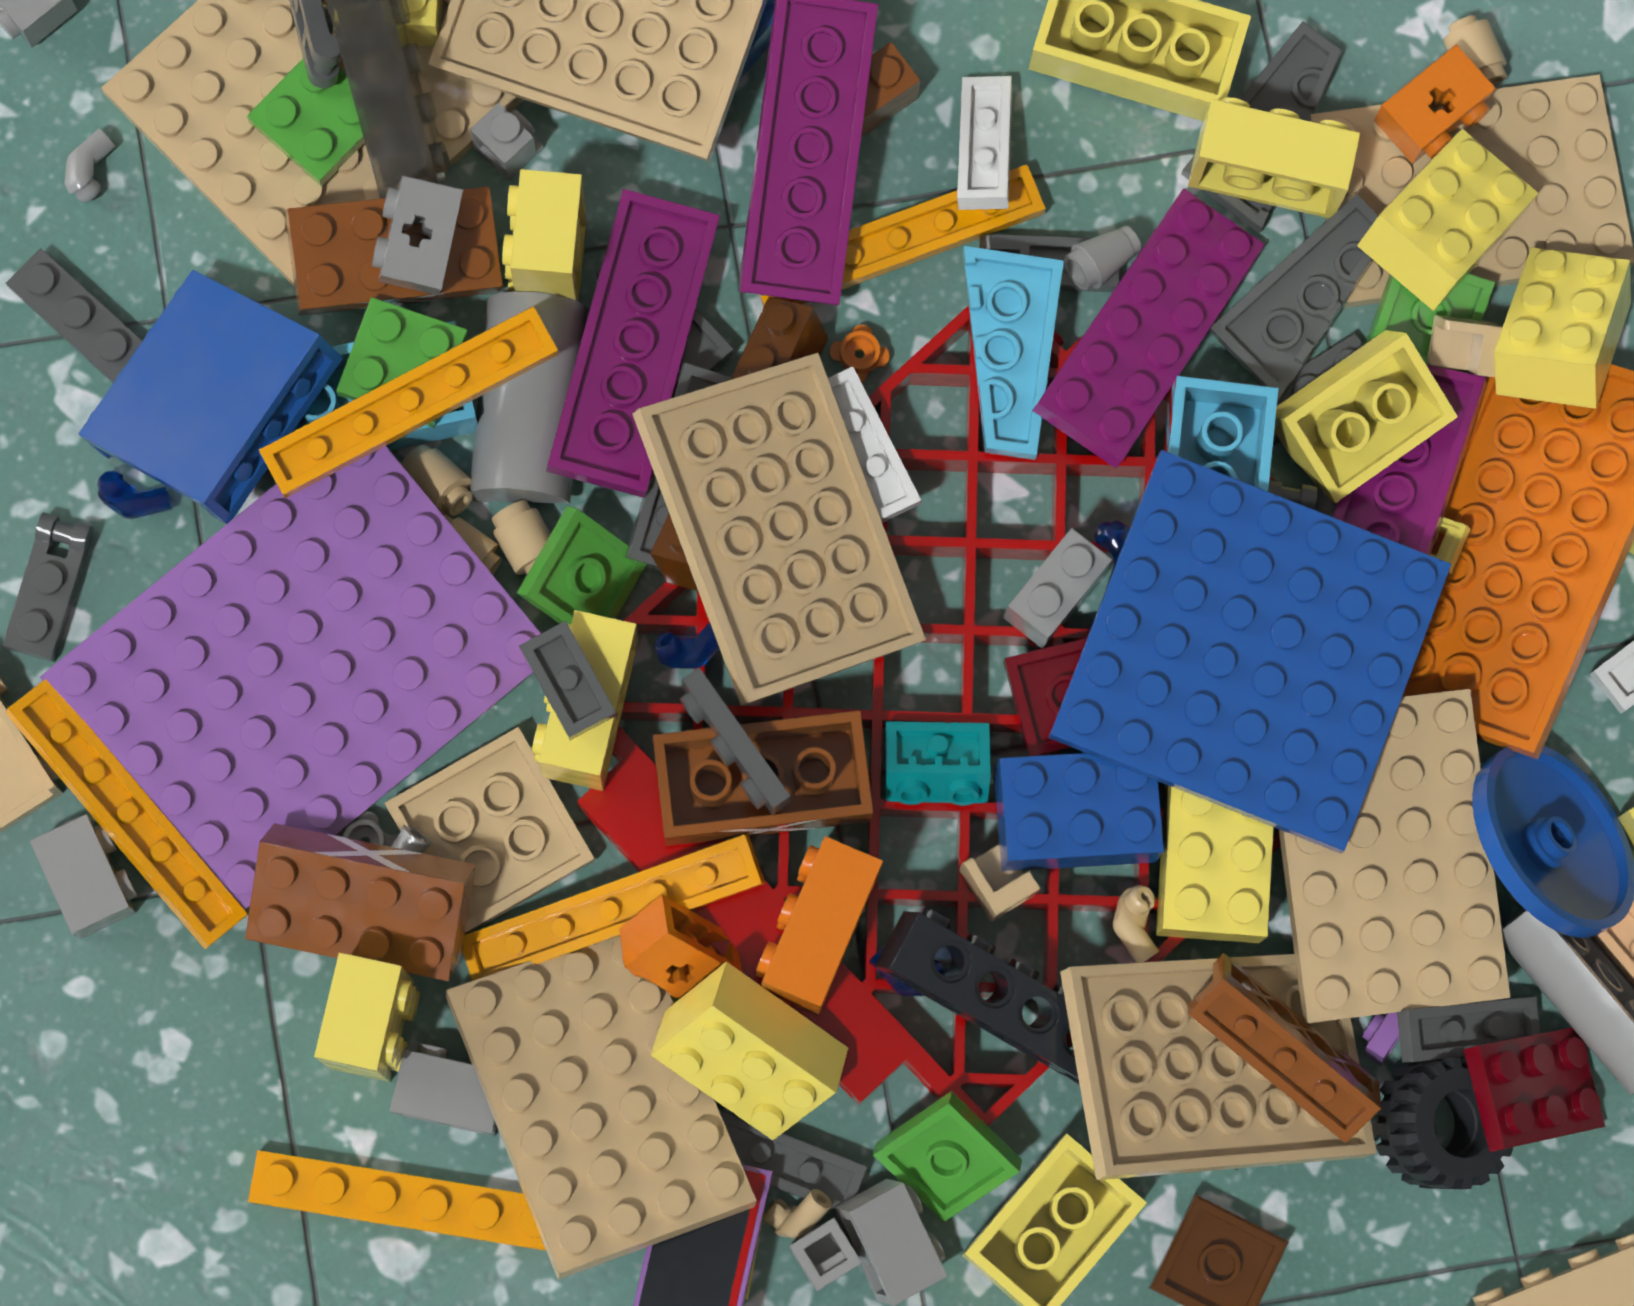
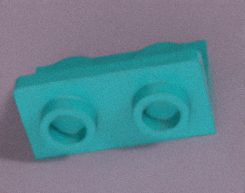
M886 721V801L901 802L908 805L920 804L922 802L953 803L960 806L986 803L988 801L991 776L989 723Z

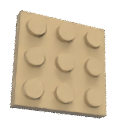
M519 727L385 802L399 830H401L403 825L411 826L430 839L431 845L423 854L476 864L465 935L595 861L550 780L543 778L539 762H534L535 754H532V749Z

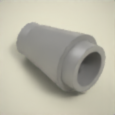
M1123 226L1120 229L1073 245L1071 253L1064 257L1065 268L1072 281L1080 289L1087 290L1090 287L1098 289L1133 258L1135 254L1141 251V244L1136 233L1129 226Z

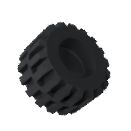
M1442 1058L1408 1062V1067H1398L1391 1073L1394 1081H1384L1380 1088L1384 1098L1381 1101V1109L1377 1112L1379 1114L1378 1123H1372L1373 1134L1380 1135L1381 1142L1375 1145L1379 1155L1389 1156L1390 1159L1386 1166L1392 1173H1402V1181L1409 1185H1419V1188L1472 1189V1185L1481 1186L1489 1182V1174H1499L1505 1165L1501 1158L1502 1156L1510 1157L1514 1147L1489 1152L1466 1059ZM1443 1098L1449 1103L1455 1122L1453 1137L1445 1149L1439 1143L1434 1129L1435 1112Z

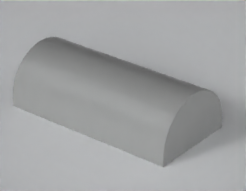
M529 291L503 292L488 298L485 331L534 306L558 349V356L478 397L476 414L478 424L475 427L470 477L472 480L469 487L473 501L518 502L527 500L528 503H570L572 478L546 472L587 322L588 308L582 303L564 296Z
M1523 908L1501 927L1504 947L1629 1095H1633L1634 986L1593 937H1572L1557 932L1544 925Z

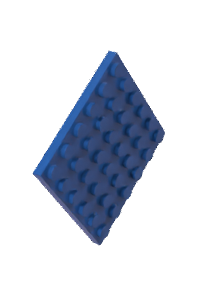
M1161 450L1048 738L1341 854L1346 849L1451 564Z

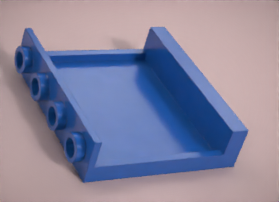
M192 269L156 323L147 332L144 340L126 366L120 371L101 402L90 414L78 435L107 459L110 456L117 458L198 503L214 518L227 524L235 517L268 469L259 449L294 431L343 357L320 334Z

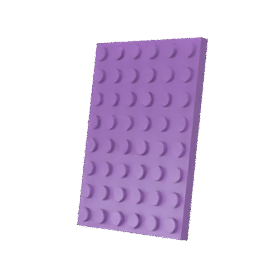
M384 446L287 498L283 497L279 487L275 484L42 674L40 678L42 681L46 679L95 732L245 910L250 906L259 841L274 823L330 835L339 833L533 673L519 645L541 633L389 449Z

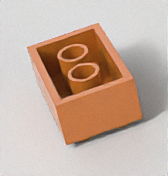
M824 836L820 848L812 845L809 846L798 871L797 881L804 883L799 897L789 893L777 920L776 928L784 931L778 945L768 941L756 969V976L763 979V988L780 1000L819 1016L877 880L883 860Z

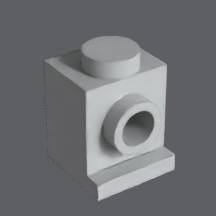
M500 103L493 107L470 129L474 149L507 181L511 180L520 169L544 149L543 145L532 135L535 129L519 111L514 110L510 113Z
M835 1218L788 1247L816 1291H819L862 1263Z

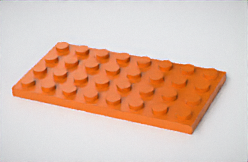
M1613 364L1610 365L1596 409L1496 395L1495 377H1486V390L1443 516L1467 525L1470 531L1452 574L1447 575L1403 696L1470 689L1477 738L1503 748L1508 747L1515 752L1538 759L1634 540V371ZM1439 532L1431 554L1437 555L1445 533Z

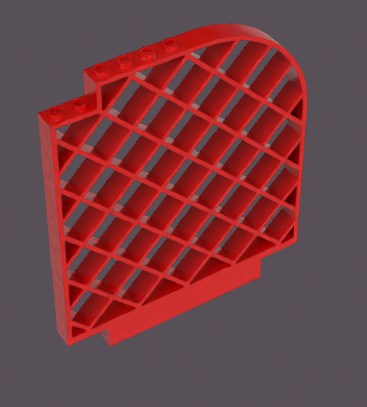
M968 305L868 396L877 414L879 413V418L890 438L891 401L908 385L967 387L965 451L896 449L906 470L965 472L963 537L887 535L888 520L882 523L894 555L963 558L961 625L920 623L926 639L921 643L961 644L959 713L883 710L884 656L872 660L871 710L793 707L794 688L783 691V707L726 706L739 724L851 711L861 712L862 728H871L869 784L873 816L871 822H868L867 854L879 859L880 816L957 819L955 891L878 889L877 877L866 903L864 981L860 982L841 962L819 1016L791 1004H786L848 1047L839 1086L858 1106L904 1064L937 1100L952 1091L989 1126L1049 1067L1038 1062L1025 1075L964 1073L966 1019L953 1013L951 1076H949L873 994L922 995L898 980L876 979V967L874 965L876 964L878 905L955 907L954 933L964 939L967 937L968 908L982 907L973 892H968V884L961 875L959 868L963 862L969 859L970 819L997 820L996 803H973L960 806L953 803L922 802L920 804L908 805L880 799L882 728L886 729V721L989 723L990 732L1022 733L1017 715L972 713L974 644L1038 646L1013 626L974 625L976 558L1046 560L1065 536L1066 475L1139 478L1140 504L1157 457H1155V412L1140 433V457L1125 456L1116 469L1097 455L1066 454L1067 435L1055 426H1053V454L1037 453L1035 460L978 451L979 395ZM1054 329L1049 364L1051 368L1048 371L1046 389L1082 337L1065 351L1061 347L1064 342ZM968 331L967 365L932 364ZM1170 389L1163 398L1167 403H1169ZM978 472L1052 475L1051 540L976 538ZM1090 542L1111 558V563H1117L1124 543ZM666 581L623 621L635 623L637 633L696 635L695 670L700 668L705 675L706 636H715L700 594L697 591V616L658 615L687 589L667 583ZM1062 626L1046 647L1087 638L1090 629L1063 628ZM624 702L620 720L693 722V730L703 729V723H707L704 719L697 724L683 704ZM619 726L612 755L619 763L607 773L603 791L591 788L577 801L579 809L638 872L727 841L722 839L665 846L656 765ZM1160 808L1162 825L1164 808ZM1279 830L1273 835L1272 854L1281 846ZM789 832L779 833L777 886L774 889L765 881L763 885L691 910L724 931L729 940L711 942V945L723 956L731 941L739 953L742 973L760 986H762L763 979L756 976V969L768 941L778 945L784 932L776 928L784 903L789 893L799 897L803 887L788 886ZM1149 863L1134 864V886L1143 885L1149 888ZM1059 868L1045 869L1044 894H1036L1031 899L1014 908L1044 910L1043 985L1051 990L1057 984L1058 910L1115 912L1120 897L1059 894ZM1155 897L1154 907L1150 909L1149 913L1157 914L1158 898ZM1147 918V922H1146L1145 929H1144V930L1147 932V934H1148V918ZM1169 937L1158 947L1159 952L1145 962H1160L1184 938ZM979 982L978 989L981 997H990L995 990V983ZM1071 1032L1066 1035V1043L1069 1048L1073 1046ZM960 1087L1010 1089L984 1113Z

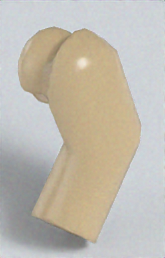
M1143 885L1126 889L1118 899L1112 923L1116 935L1136 963H1143L1159 952L1144 930L1149 911L1155 904V896L1148 887Z
M812 1189L798 1206L793 1205L789 1207L781 1199L774 1200L764 1212L763 1220L767 1225L775 1228L773 1232L778 1236L800 1239L806 1236L832 1207V1202L824 1192Z

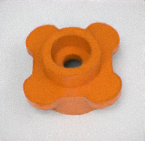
M857 325L851 333L845 336L842 342L836 341L831 345L830 357L833 361L840 362L845 369L854 367L861 383H863L869 372L876 367L887 365L889 351L885 347H880L878 340L872 335L870 327ZM857 350H862L864 352V357L857 358L855 356V352Z

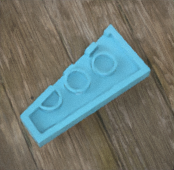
M964 246L963 259L985 453L1035 460L1042 417L1032 410L1046 391L1064 261Z

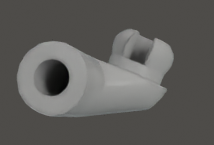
M99 128L74 149L66 160L64 185L69 194L74 193L80 202H89L99 194L101 186L93 178L94 165L115 148L113 142Z

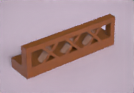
M1225 953L1213 963V981L1188 1005V1014L1346 1144L1381 1109L1379 1081L1312 1025L1305 1023L1301 1016Z

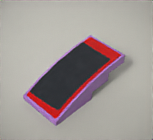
M742 1165L757 1200L755 1207L648 1246L633 1306H744L773 1171Z

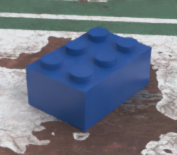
M1088 753L1000 758L994 768V782L1002 872L1155 863L1164 853L1158 781Z

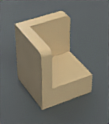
M1434 315L1427 362L1432 366L1463 369L1476 375L1495 377L1494 350L1503 326L1489 321Z
M1000 845L995 846L976 859H968L959 868L961 875L991 922L1031 899L1040 890L1030 871L1025 874L1021 870L1002 872Z

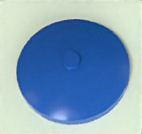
M1546 746L1543 747L1538 759L1515 752L1508 747L1489 757L1481 765V770L1476 774L1473 784V815L1485 854L1507 890L1537 920L1557 932L1572 937L1585 938L1599 935L1621 922L1628 914L1634 900V860L1624 829L1615 811L1600 789L1572 761Z

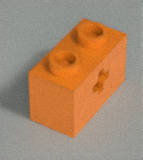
M1456 44L1383 103L1374 122L1412 164L1425 154L1430 159H1433L1452 140L1450 134L1462 124L1467 129L1471 128L1490 111L1487 102L1496 88ZM1442 104L1446 111L1439 109L1434 113L1429 106L1437 107Z
M663 894L619 928L624 967L633 975L643 977L665 989L667 993L675 998H682L726 961L742 972L739 952L731 941L723 956L711 945V942L729 940L720 927Z

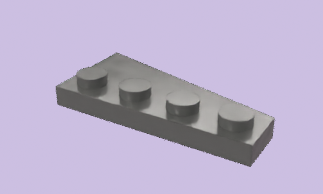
M1302 21L1240 99L1249 103L1250 108L1266 112H1270L1272 109H1286L1297 113L1300 117L1299 119L1310 121V114H1314L1342 50ZM1194 156L1183 168L1181 174L1188 180L1190 178ZM1202 190L1260 234L1272 205Z
M1358 194L1353 196L1210 327V333L1262 386L1279 388L1277 399L1279 403L1373 261L1357 245L1379 215Z

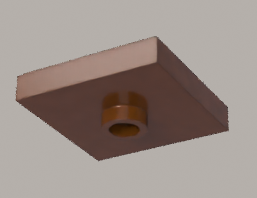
M1195 1194L1148 1289L1182 1306H1258L1289 1241Z

